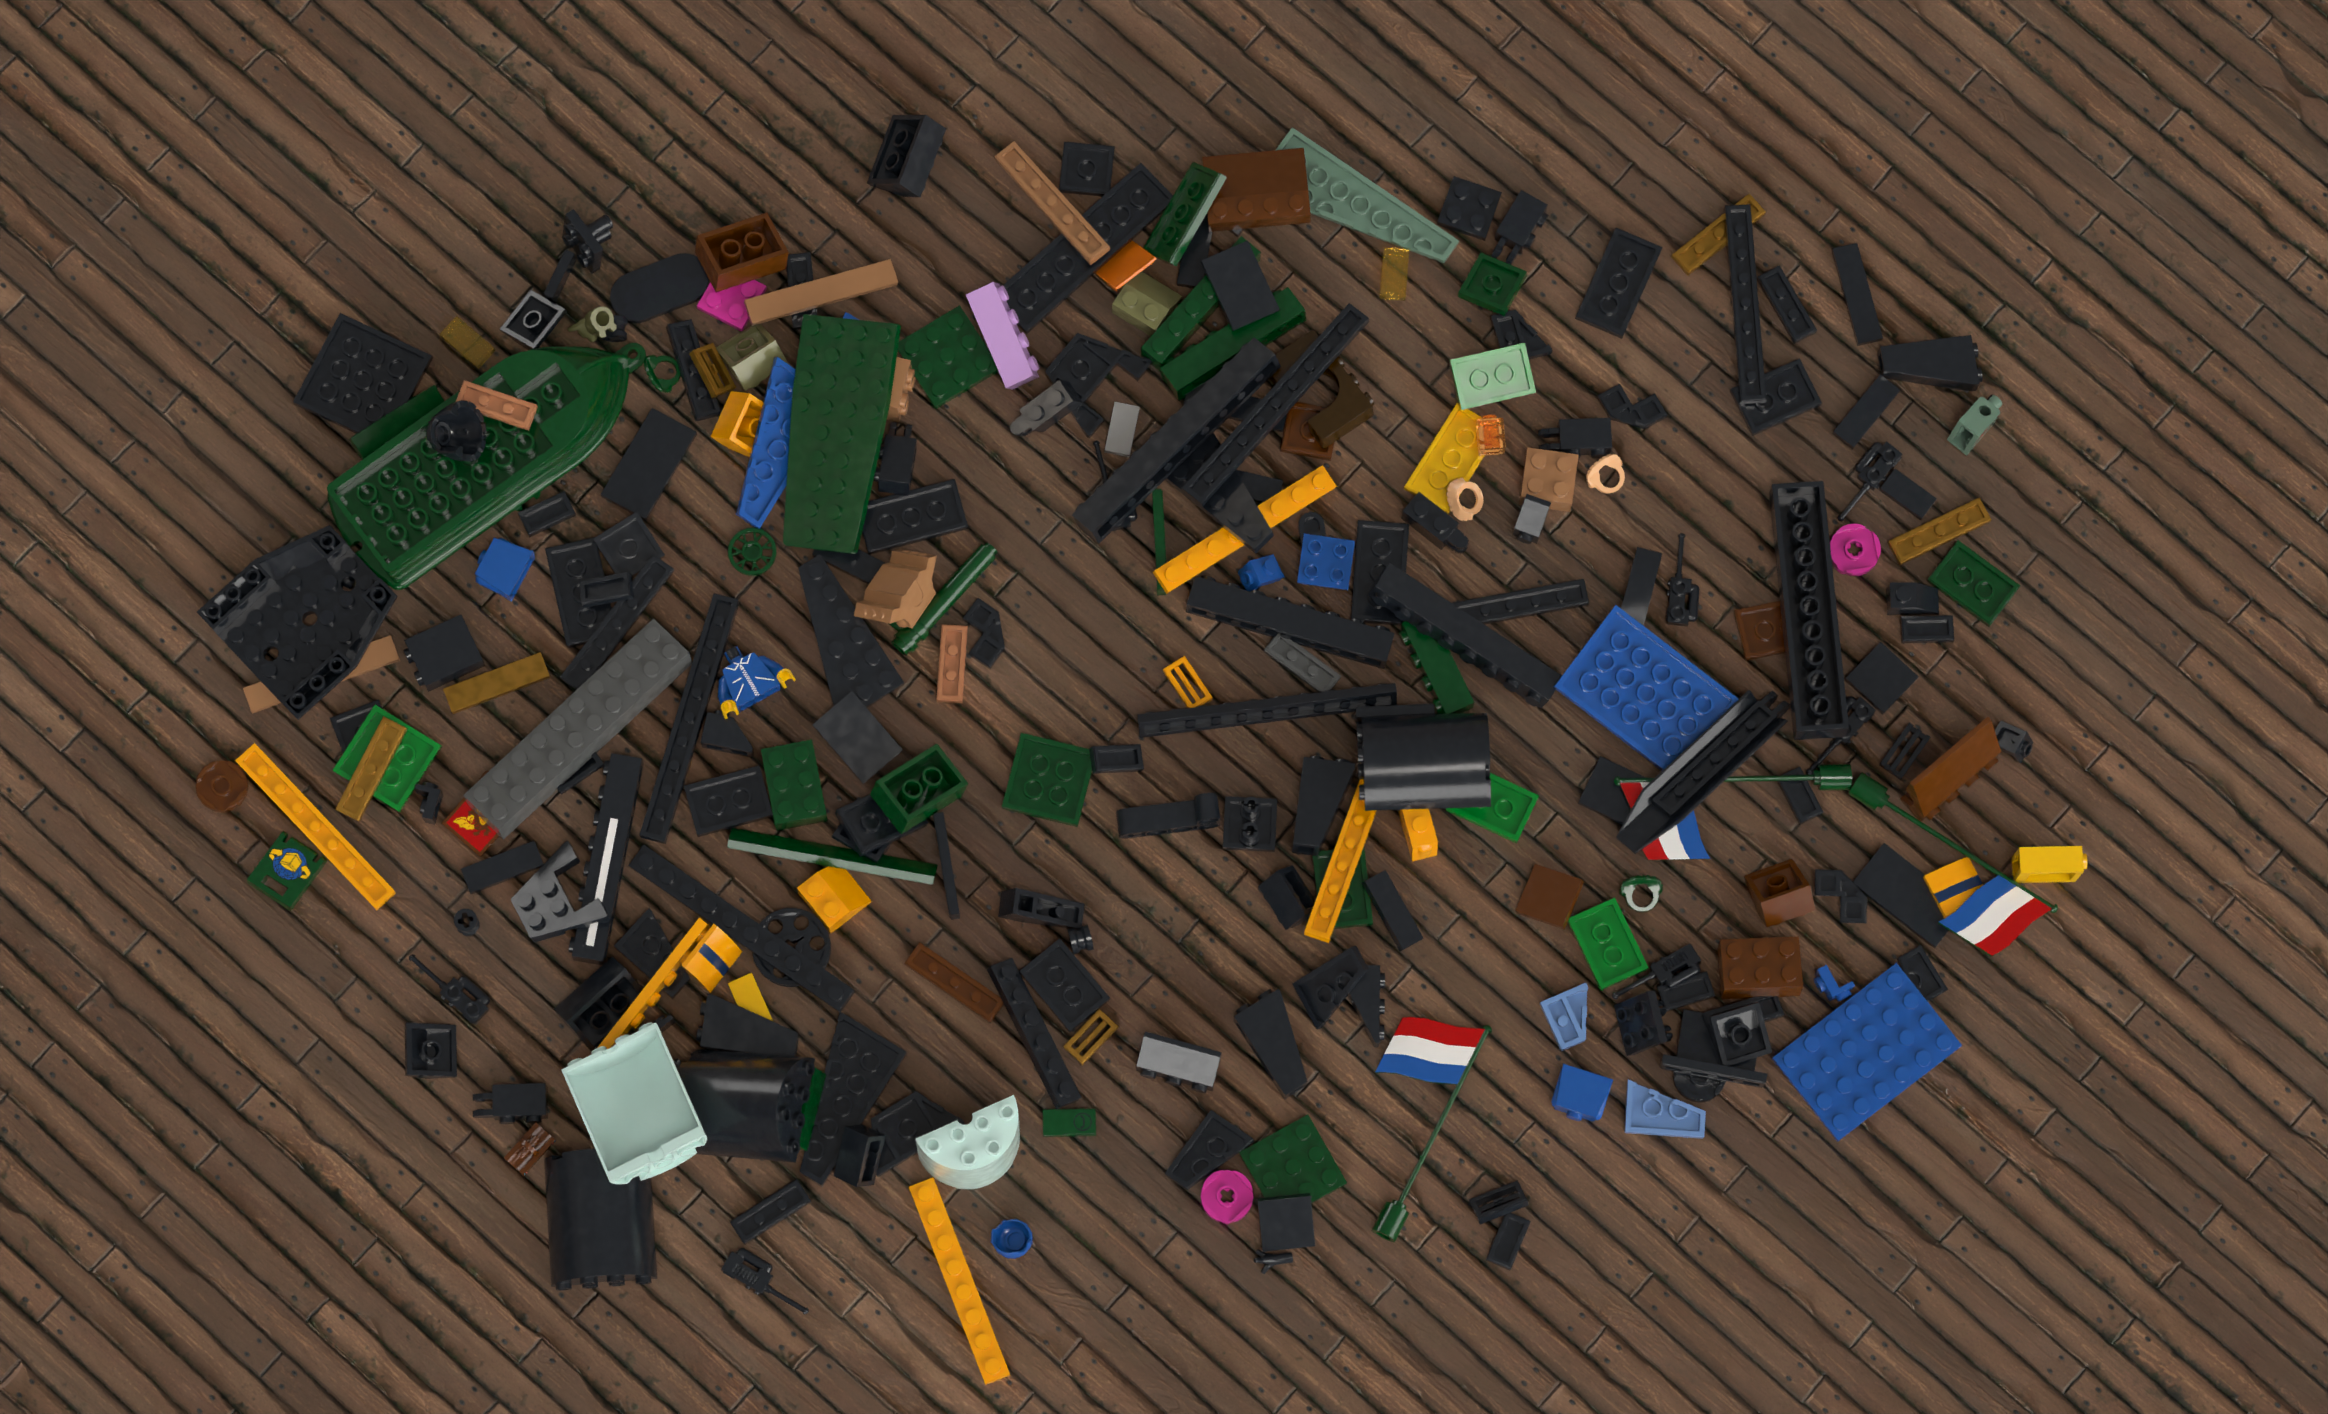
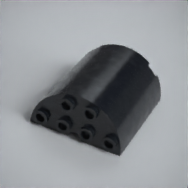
M1487 713L1362 716V722H1356L1358 778L1364 779V785H1359V800H1365V811L1491 807L1490 742Z
M705 1049L692 1052L691 1058L687 1062L681 1063L678 1072L707 1136L706 1144L695 1148L696 1154L796 1163L797 1154L800 1151L802 1128L805 1124V1116L801 1113L803 1104L807 1103L810 1098L809 1089L815 1071V1059L810 1057Z
M596 1149L563 1152L562 1156L551 1155L544 1159L551 1287H556L557 1291L571 1290L572 1285H582V1288L590 1289L597 1288L598 1282H607L609 1286L614 1287L625 1285V1281L635 1280L636 1284L652 1283L651 1279H657L651 1178L641 1181L640 1177L637 1176L628 1184L610 1183Z

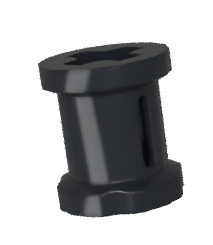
M461 909L455 914L454 924L458 932L464 936L475 935L480 928V922L476 914L470 909ZM469 917L471 922H469V927L465 928L463 925L465 922L464 918Z

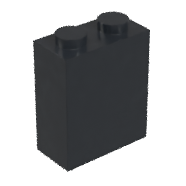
M458 615L404 640L408 647L403 650L409 664L415 662L418 671L414 672L419 686L425 685L428 692L485 666L462 615Z

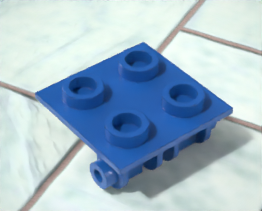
M1304 534L1297 583L1348 590L1355 541Z

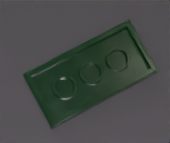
M1192 162L1143 249L1156 258L1177 266L1227 177Z

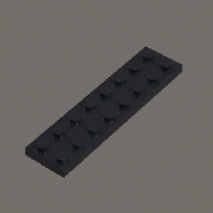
M1142 163L1136 166L1082 215L1110 246V250L1090 265L1061 233L1003 285L1009 295V300H1007L1010 310L1014 309L1019 319L1017 325L1026 335L1165 211L1173 195Z

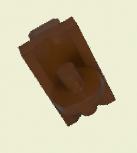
M535 1123L508 1152L504 1159L525 1176L555 1143L556 1139Z

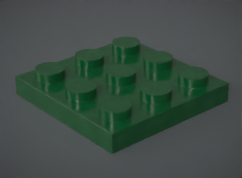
M960 305L899 341L898 353L901 358L911 360L912 369L915 370L914 377H916V381L935 410L999 372L989 349Z
M1021 733L1002 809L1078 827L1092 774L1089 749Z
M1308 1114L1239 1152L1241 1159L1264 1198L1310 1193L1312 1204L1347 1185V1181Z

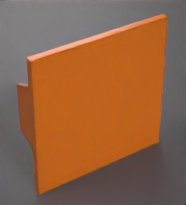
M1131 241L1095 274L1117 292V289L1121 288L1149 265H1152L1156 257L1134 241Z

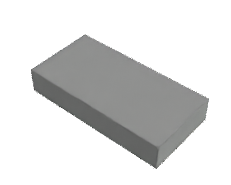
M1114 402L1104 453L1130 458L1140 410L1139 406Z

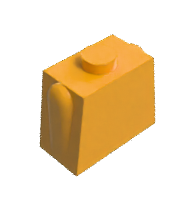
M1429 809L1400 810L1398 813L1412 862L1436 856L1438 840Z

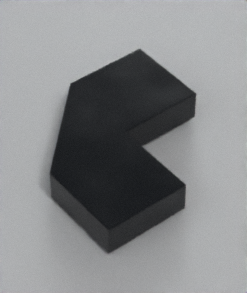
M1620 384L1597 396L1608 418H1611L1613 421L1646 429L1667 418V413L1655 393L1632 405Z
M977 598L963 617L966 623L982 633V636L969 652V656L988 669H991L1005 650L1000 615L997 610Z
M1815 869L1814 896H1841L1840 923H1867L1868 897L1843 870Z

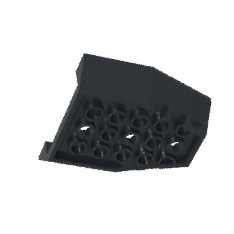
M328 525L252 561L201 607L197 613L283 706L299 720L358 666L398 596L381 578L376 576L349 547L345 540ZM346 580H355L356 586L353 590H343V584ZM308 615H317V621L314 625L306 626L304 624V620ZM269 650H278L279 654L275 660H266V653Z

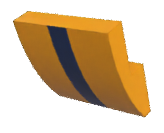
M1968 857L1948 864L1923 877L1944 919L1954 913L1977 889L1983 886Z
M713 924L682 963V967L699 982L702 988L711 993L740 956L742 950L718 926Z

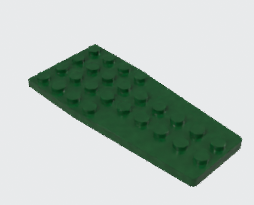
M803 314L792 393L783 543L786 546L848 554L857 553L891 402L901 325Z

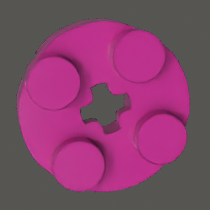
M1861 524L1842 526L1830 541L1832 565L1839 573L1849 576H1860L1868 573L1875 567L1881 553V545L1877 535ZM1851 544H1855L1856 548H1861L1857 556H1853L1852 553L1848 552Z
M1216 1171L1203 1184L1200 1196L1202 1207L1206 1214L1215 1221L1224 1224L1237 1222L1244 1218L1251 1209L1253 1202L1252 1185L1238 1171ZM1231 1190L1234 1193L1232 1195L1233 1201L1231 1203L1228 1201L1222 1202L1221 1191L1229 1192Z

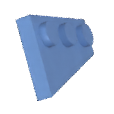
M1629 1079L1627 1080L1624 1133L1704 1138L1706 1111L1660 1094L1651 1088L1648 1089L1638 1085Z

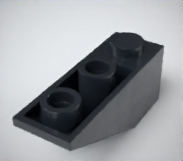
M1367 965L1369 969L1348 994V998L1374 1048H1378L1379 1040H1384L1385 1031L1384 1025L1380 1024V1014L1385 1013V999H1380V988L1385 989V973H1380V965Z

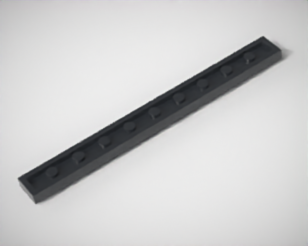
M1349 303L1183 486V493L1203 507L1369 323V317Z
M713 594L640 831V837L663 844L667 842L738 610L739 599Z
M1383 683L1368 687H1353L1351 689L1327 690L1318 693H1302L1294 696H1277L1261 700L1251 699L1236 703L1226 702L1220 705H1201L1195 708L1147 712L1145 714H1137L1139 737L1355 712L1357 707L1397 705V689L1395 683Z
M643 845L628 865L712 925L718 926L725 934L839 1013H841L855 993L853 988L647 846Z

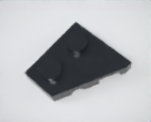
M1516 309L1507 311L1505 316L1500 314L1491 316L1490 319L1499 348L1525 343L1529 360L1552 354L1551 346L1549 344L1546 345L1537 335L1535 329L1524 321V318Z

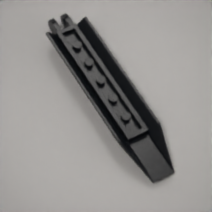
M1748 690L1642 789L1616 839L1636 854L1683 821L1788 722V720L1781 717L1787 712L1790 704L1784 700L1775 709L1770 710L1769 707L1778 697L1774 691L1766 695L1761 701H1757L1753 693Z

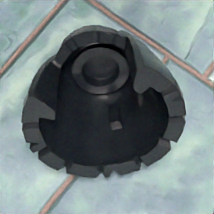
M461 400L446 406L435 414L428 422L426 429V439L432 448L439 454L453 460L464 462L477 460L482 455L480 452L484 451L486 445V426L483 423L482 413L479 409H476L477 406L470 401Z

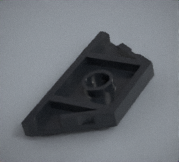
M917 1091L871 1118L872 1129L886 1135L876 1174L877 1177L918 1153L916 1138L956 1120L964 1125V1121L946 1111L940 1105L931 1102Z

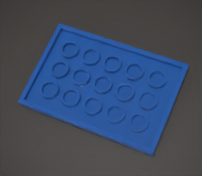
M1617 605L1611 609L1554 686L1563 696L1661 771L1739 700Z
M1895 963L1775 1055L1772 1060L1838 1142L1962 1047V1044L1900 966Z

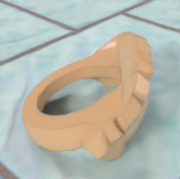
M1608 454L1596 461L1586 475L1588 487L1596 488L1605 494L1618 491L1625 481V473L1622 468L1623 463L1620 457L1616 454ZM1605 465L1614 468L1619 474V482L1613 488L1603 486L1600 481L1599 470Z
M1463 478L1456 479L1448 485L1447 501L1450 511L1460 521L1472 520L1473 515L1477 514L1483 506V494L1479 486L1473 482H1466ZM1465 488L1472 490L1476 497L1475 505L1471 509L1462 506L1459 501V494Z

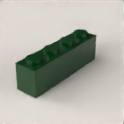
M1403 622L1401 632H1399L1400 639L1405 647L1408 645L1412 652L1410 659L1414 668H1420L1423 674L1421 681L1426 692L1431 691L1435 699L1432 701L1436 713L1458 714L1472 709L1475 702L1450 650L1441 647L1438 641L1430 636L1421 634L1409 622Z

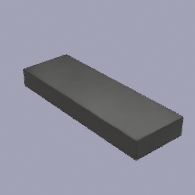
M1280 632L1276 637H1273L1263 651L1317 692L1332 690L1341 679V675L1299 644L1281 637Z

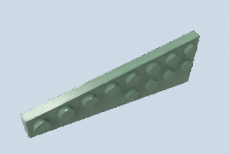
M1293 127L1276 150L1304 148L1311 214L1442 263L1446 262L1459 244V240Z

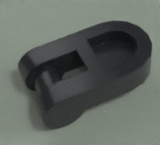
M1308 512L1301 516L1298 530L1302 551L1304 534L1326 537L1323 518L1318 513Z

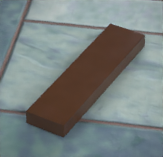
M920 942L904 963L908 968L990 1024L1004 1005L1001 997Z

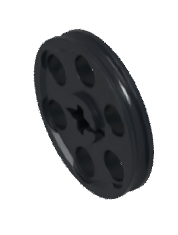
M784 908L771 913L761 921L760 925L768 931L771 922L776 920L782 922V931L774 935L786 943L791 942L795 944L797 942L798 944L795 946L797 951L822 968H826L831 955V941L824 924L814 914L799 908ZM806 917L809 920V926L805 930H797L794 926L797 918ZM815 937H821L825 941L824 947L819 951H815L810 947V942ZM752 952L757 968L769 981L784 987L800 986L787 976L784 978L775 977V968Z

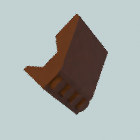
M1304 148L1202 157L1204 167L1227 177L1207 212L1209 232L1311 223Z
M1986 717L1909 783L1906 788L1907 793L1900 800L1919 821L1922 822L1925 818H1928L1929 821L1940 813L1941 809L1939 806L1945 801L1948 804L1952 803L1960 795L1959 789L1964 785L1969 788L1980 778L1977 775L1984 768L1989 771L1999 762L1997 757L2001 749L1992 720Z

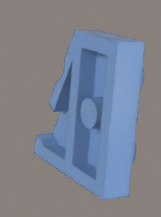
M1587 983L1540 1002L1541 1009L1561 1051L1586 1040Z

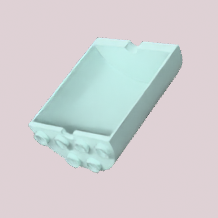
M646 1023L639 1027L638 1032L618 1037L613 1047L609 1049L605 1046L598 1047L591 1052L592 1055L584 1059H574L567 1064L568 1067L562 1069V1073L609 1182L613 1184H628L637 1176L642 1181L664 1173L697 1153L695 1148L704 1146L707 1141L705 1131L657 1023Z
M1014 1095L972 1113V1121L967 1125H962L956 1120L916 1138L919 1160L926 1171L939 1182L956 1187L957 1189H977L1001 1178L1013 1164L1020 1144L1019 1115Z

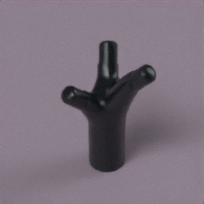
M1258 1249L1256 1254L1260 1257L1254 1258V1263L1266 1264L1261 1270L1263 1274L1275 1265L1293 1263L1291 1252L1269 1254Z

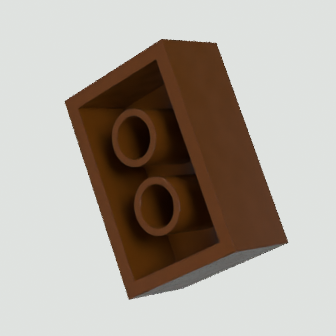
M768 213L697 235L695 254L716 292L785 270L789 253Z
M1799 936L1720 940L1717 953L1721 999H1743L1759 996H1800L1803 988Z

